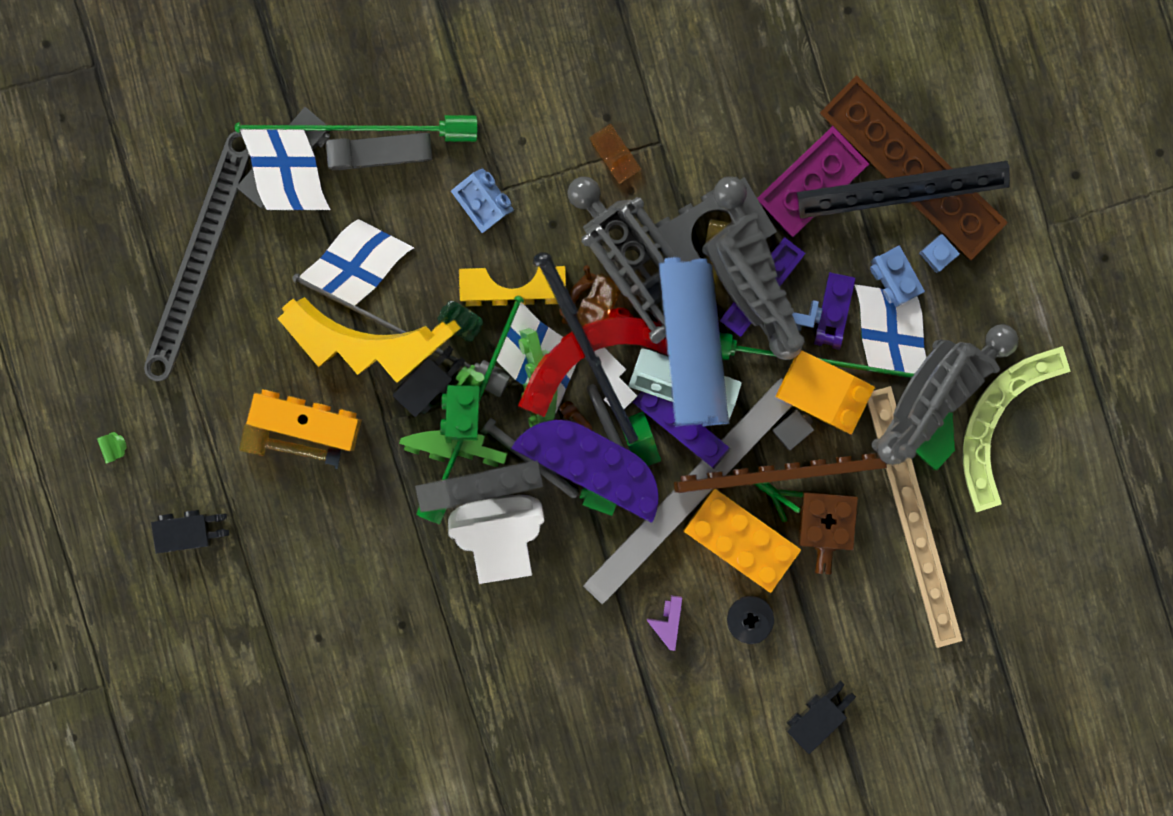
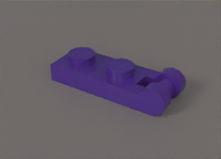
M829 272L814 345L822 346V344L831 345L832 349L840 350L855 283L854 277ZM826 326L836 328L835 334H825Z

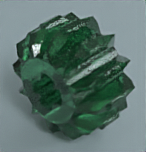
M448 301L442 307L437 318L439 324L444 322L446 325L454 320L461 328L455 335L467 342H472L478 336L483 325L480 317L455 301Z

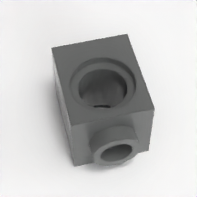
M794 410L771 431L790 451L814 430L810 426L814 422L806 412L802 411L799 413L798 410Z

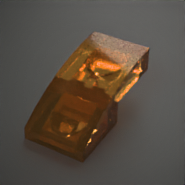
M608 124L589 137L592 145L619 184L641 170L612 124Z
M602 273L597 274L588 298L583 299L578 310V320L581 326L608 318L609 312L613 309L621 292L612 278Z

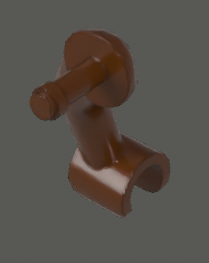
M588 265L583 268L585 275L569 291L574 304L578 297L592 287L597 280L596 275L590 273ZM560 309V315L563 316L562 323L568 324L562 310Z
M566 401L559 407V410L567 420L572 417L577 424L593 431L592 425L571 401Z

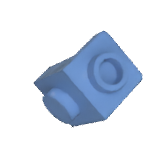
M813 300L811 302L809 315L792 313L799 331H801L802 326L813 328L814 323L819 324L822 308L818 307L819 301Z

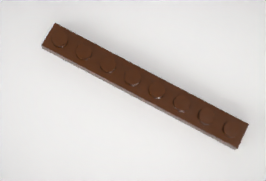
M877 453L862 454V460L852 461V456L837 457L836 463L826 464V459L811 460L810 466L804 467L800 466V462L784 464L785 469L775 470L774 465L758 467L759 472L749 473L748 468L732 470L733 475L723 476L722 471L707 473V478L697 479L696 474L680 476L681 481L674 482L675 493L875 470L887 468V464L878 458Z

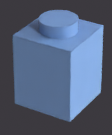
M941 234L919 254L937 273L957 257L959 252Z

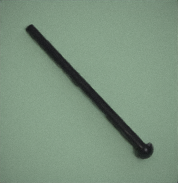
M546 252L536 254L533 259V266L540 267L628 442H635L639 438L601 365L599 356H596L576 316L578 310L552 261V256Z

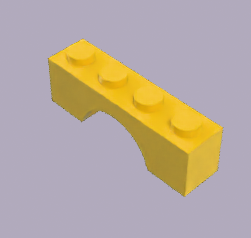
M555 266L566 287L565 266ZM538 267L534 278L528 284L516 289H508L496 284L490 278L486 268L459 269L460 301L466 302L467 307L482 306V301H492V306H507L508 301L515 300L514 297L516 296L523 297L524 305H534V300H545L547 305L558 304L540 267Z

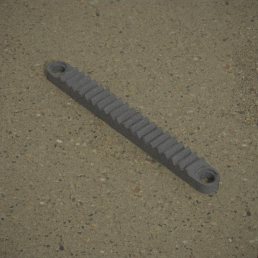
M241 132L231 133L225 142L147 356L144 370L151 380L163 381L172 373L208 276V271L215 257V252L219 246V241L222 238L223 230L230 216V211L233 208L234 200L237 197L239 189L236 187L242 181L245 170L248 167L250 154L247 147L243 152H236L232 146L236 138L242 137ZM157 360L162 361L166 367L165 372L160 376L154 375L151 371V365Z

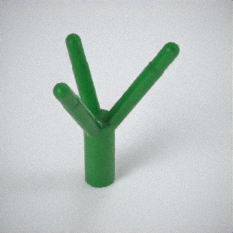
M769 482L754 484L772 498L784 523L787 522V517L779 500L795 512L799 513L801 511L799 507L783 495L802 497L803 492L777 489Z

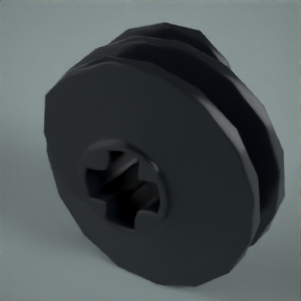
M745 596L739 598L728 610V629L733 637L742 643H760L768 637L773 629V611L769 604L759 597ZM748 613L758 617V620L754 621V626L749 627L748 623L744 624L743 622L744 619H747Z

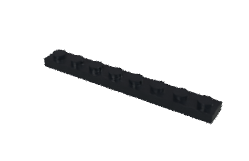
M1008 161L801 191L797 192L799 217L802 219L1009 188L1010 167Z

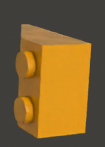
M801 350L799 355L793 359L775 397L852 435L875 387Z

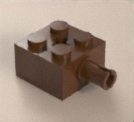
M802 491L798 544L817 549L815 573L823 574V564L825 563L824 573L832 574L833 551H836V549L853 550L858 497ZM827 514H830V517L834 519V523H830L829 527L826 528L821 519L826 518Z

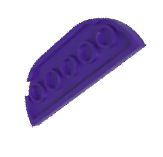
M551 420L537 424L522 433L512 445V450L533 461H538L540 465L650 523L653 522L658 507L656 481L646 463L624 447L580 424L566 420Z

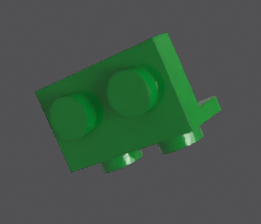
M448 385L447 394H442V410H446V419H441L440 433L445 435L446 443H452V440H478L480 386Z

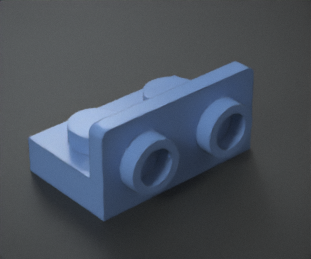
M483 168L472 173L451 190L481 233H484L503 217L514 211L509 198L504 193H501L495 185L493 176Z
M900 245L880 256H876L870 261L872 264L870 269L877 281L881 280L885 287L883 293L890 304L894 303L895 307L925 292Z

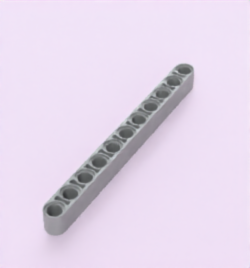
M782 378L768 390L721 440L731 449L715 469L702 460L689 475L696 474L697 479L707 478V473L722 471L723 476H725L792 406L775 397L783 382ZM712 489L675 493V490H673L657 507L653 522L650 523L645 520L591 576L583 587L603 604Z

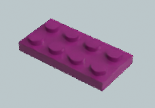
M832 126L757 199L761 206L793 237L813 218L800 219L797 192L847 185L869 163Z

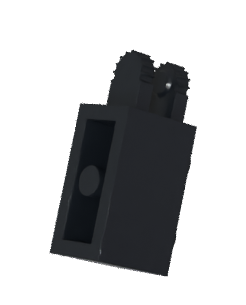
M448 346L437 358L430 355L394 390L392 396L415 417L420 412L424 415L434 405L432 400L438 393L442 396V394L447 392V386L453 385L450 381L454 373L465 363V360L460 357L448 370L441 364L452 354L454 349L451 346Z
M199 510L184 512V517L174 518L173 514L157 516L158 521L151 522L155 554L206 547L211 545L210 538L229 536V530L219 529L209 532L208 522H220L227 519L226 513L207 516V514L200 515Z
M842 681L836 683L826 694L822 693L820 696L817 694L813 695L805 704L808 708L801 714L796 712L786 722L789 726L785 730L808 754L817 748L847 719L842 711L856 696L853 693L846 695L837 706L831 701L845 686Z

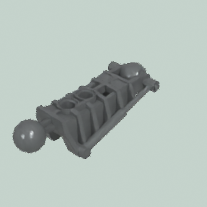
M724 177L718 181L714 188V200L720 207L729 211L732 222L703 246V253L710 257L719 279L738 308L754 326L759 325L768 337L769 348L773 354L783 360L794 359L802 350L804 338L800 335L793 318V308H791L790 303L784 296L786 292L780 289L775 279L777 274L774 261L765 237L757 227L756 218H759L757 212L750 215L746 214L743 203L747 197V190L744 183L735 177Z
M578 177L569 184L567 190L568 199L576 208L587 209L594 218L583 226L586 234L581 237V242L585 247L587 246L592 249L620 291L631 301L651 330L649 339L657 344L666 337L665 314L663 315L656 306L663 300L659 263L665 262L659 251H661L666 259L677 256L643 209L644 202L640 197H636L633 200L617 201L606 209L599 200L601 191L598 183L590 177ZM636 217L638 218V220H639L640 223L642 224V226H643L642 228H641V226L638 224V222L635 220ZM613 229H618L622 232L623 237L620 240H613L609 236V232ZM648 234L655 244H653L652 241L649 239V237L647 236ZM628 250L636 251L639 255L638 260H628L625 257V252ZM650 260L658 269V272L653 276H650L643 267ZM636 270H638L642 277L646 280L645 282L642 283L639 280V278L635 274ZM634 295H638V297L644 303L643 306H641V304ZM649 310L661 327L655 326L646 311Z
M1005 324L992 327L986 334V346L982 350L971 343L959 342L955 344L949 340H936L932 345V352L918 368L904 390L893 413V420L884 435L872 442V448L874 451H877L880 459L886 464L897 465L906 461L907 458H913L916 454V449L924 441H929L937 428L944 424L943 420L947 414L959 408L985 382L983 378L992 372L997 373L1000 370L994 359L996 357H1007L1015 352L1019 342L1016 331Z

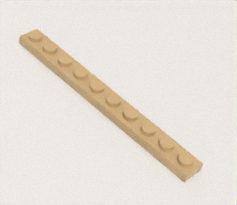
M891 386L873 391L867 403L877 439L884 435L893 420V413L897 407ZM907 458L906 461L897 465L887 464L886 472L935 646L939 648L962 641L912 459Z

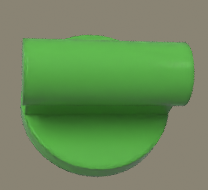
M471 365L470 368L464 366L456 377L459 381L457 386H480L484 380V375L476 372L474 365Z
M112 432L97 438L106 463L124 456L127 447L121 435L118 436L117 433Z

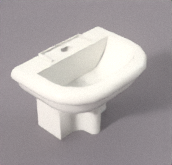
M509 495L467 503L451 512L448 518L449 536L455 538L460 548L474 552L479 584L532 576L527 542L533 540L538 535L539 526L544 522L543 506L539 499L530 495Z

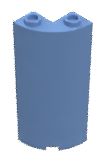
M679 257L664 259L665 263H659L676 426L729 424L713 266L707 263V259L691 260V262H681Z

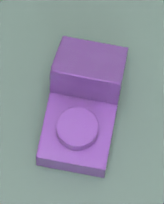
M671 595L670 601L665 600L663 616L668 617V621L647 619V621L669 650L675 651L682 597Z

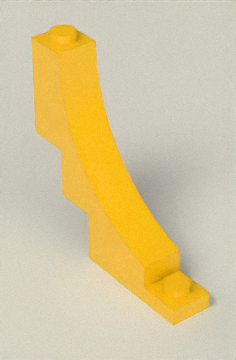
M305 297L297 302L294 299L289 301L282 308L284 313L277 318L318 367L328 362L339 352L357 375L378 360L396 383L404 379L461 329L453 320L447 325L442 322L432 331L427 326H424L414 331L394 335L362 333L344 327L329 319Z

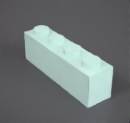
M641 348L628 387L673 402L669 357ZM724 376L728 417L730 418L742 382Z

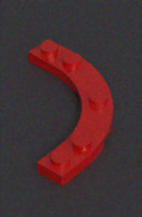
M610 317L582 326L594 352L613 345L635 344L651 348L669 356L667 334L657 344L653 343L649 339L651 330L643 318ZM653 321L656 327H661L659 323ZM573 332L563 337L561 342L549 354L546 353L539 362L526 386L518 405L519 407L545 417L559 384L570 369L585 357Z

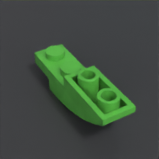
M527 328L519 331L521 339L518 340L522 354L526 355L528 364H525V370L530 379L539 362L546 353L549 354V351H542L537 331ZM528 383L523 384L524 391ZM558 388L545 417L530 411L531 417L528 418L530 428L542 422L554 420Z
M440 430L417 433L401 438L399 444L405 445V451L418 455L420 450L430 453L429 458L444 462L445 458H451L458 440L446 443L445 435H441ZM478 434V440H464L458 456L473 460L474 455L484 458V464L498 467L499 463L505 464L507 453L484 447L485 436Z

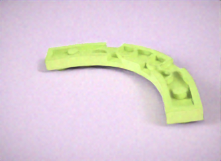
M1063 346L1033 355L1012 365L990 383L975 404L967 423L963 441L964 475L975 512L1002 504L993 478L990 461L991 437L1000 416L1009 402L1026 388L1040 381L1071 372Z

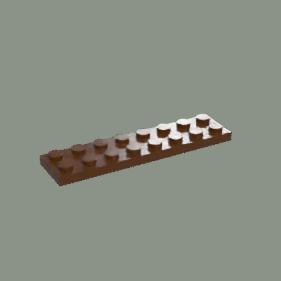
M857 75L819 113L885 179L953 169ZM977 192L910 202L969 261L1008 223Z

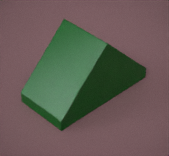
M644 411L628 417L639 438L635 442L629 443L624 434L629 450L641 458L647 466L660 462L661 458Z

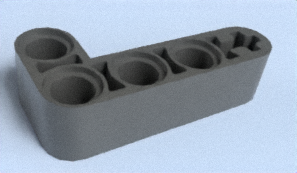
M430 133L359 140L333 139L326 141L327 161L330 170H346L433 160Z

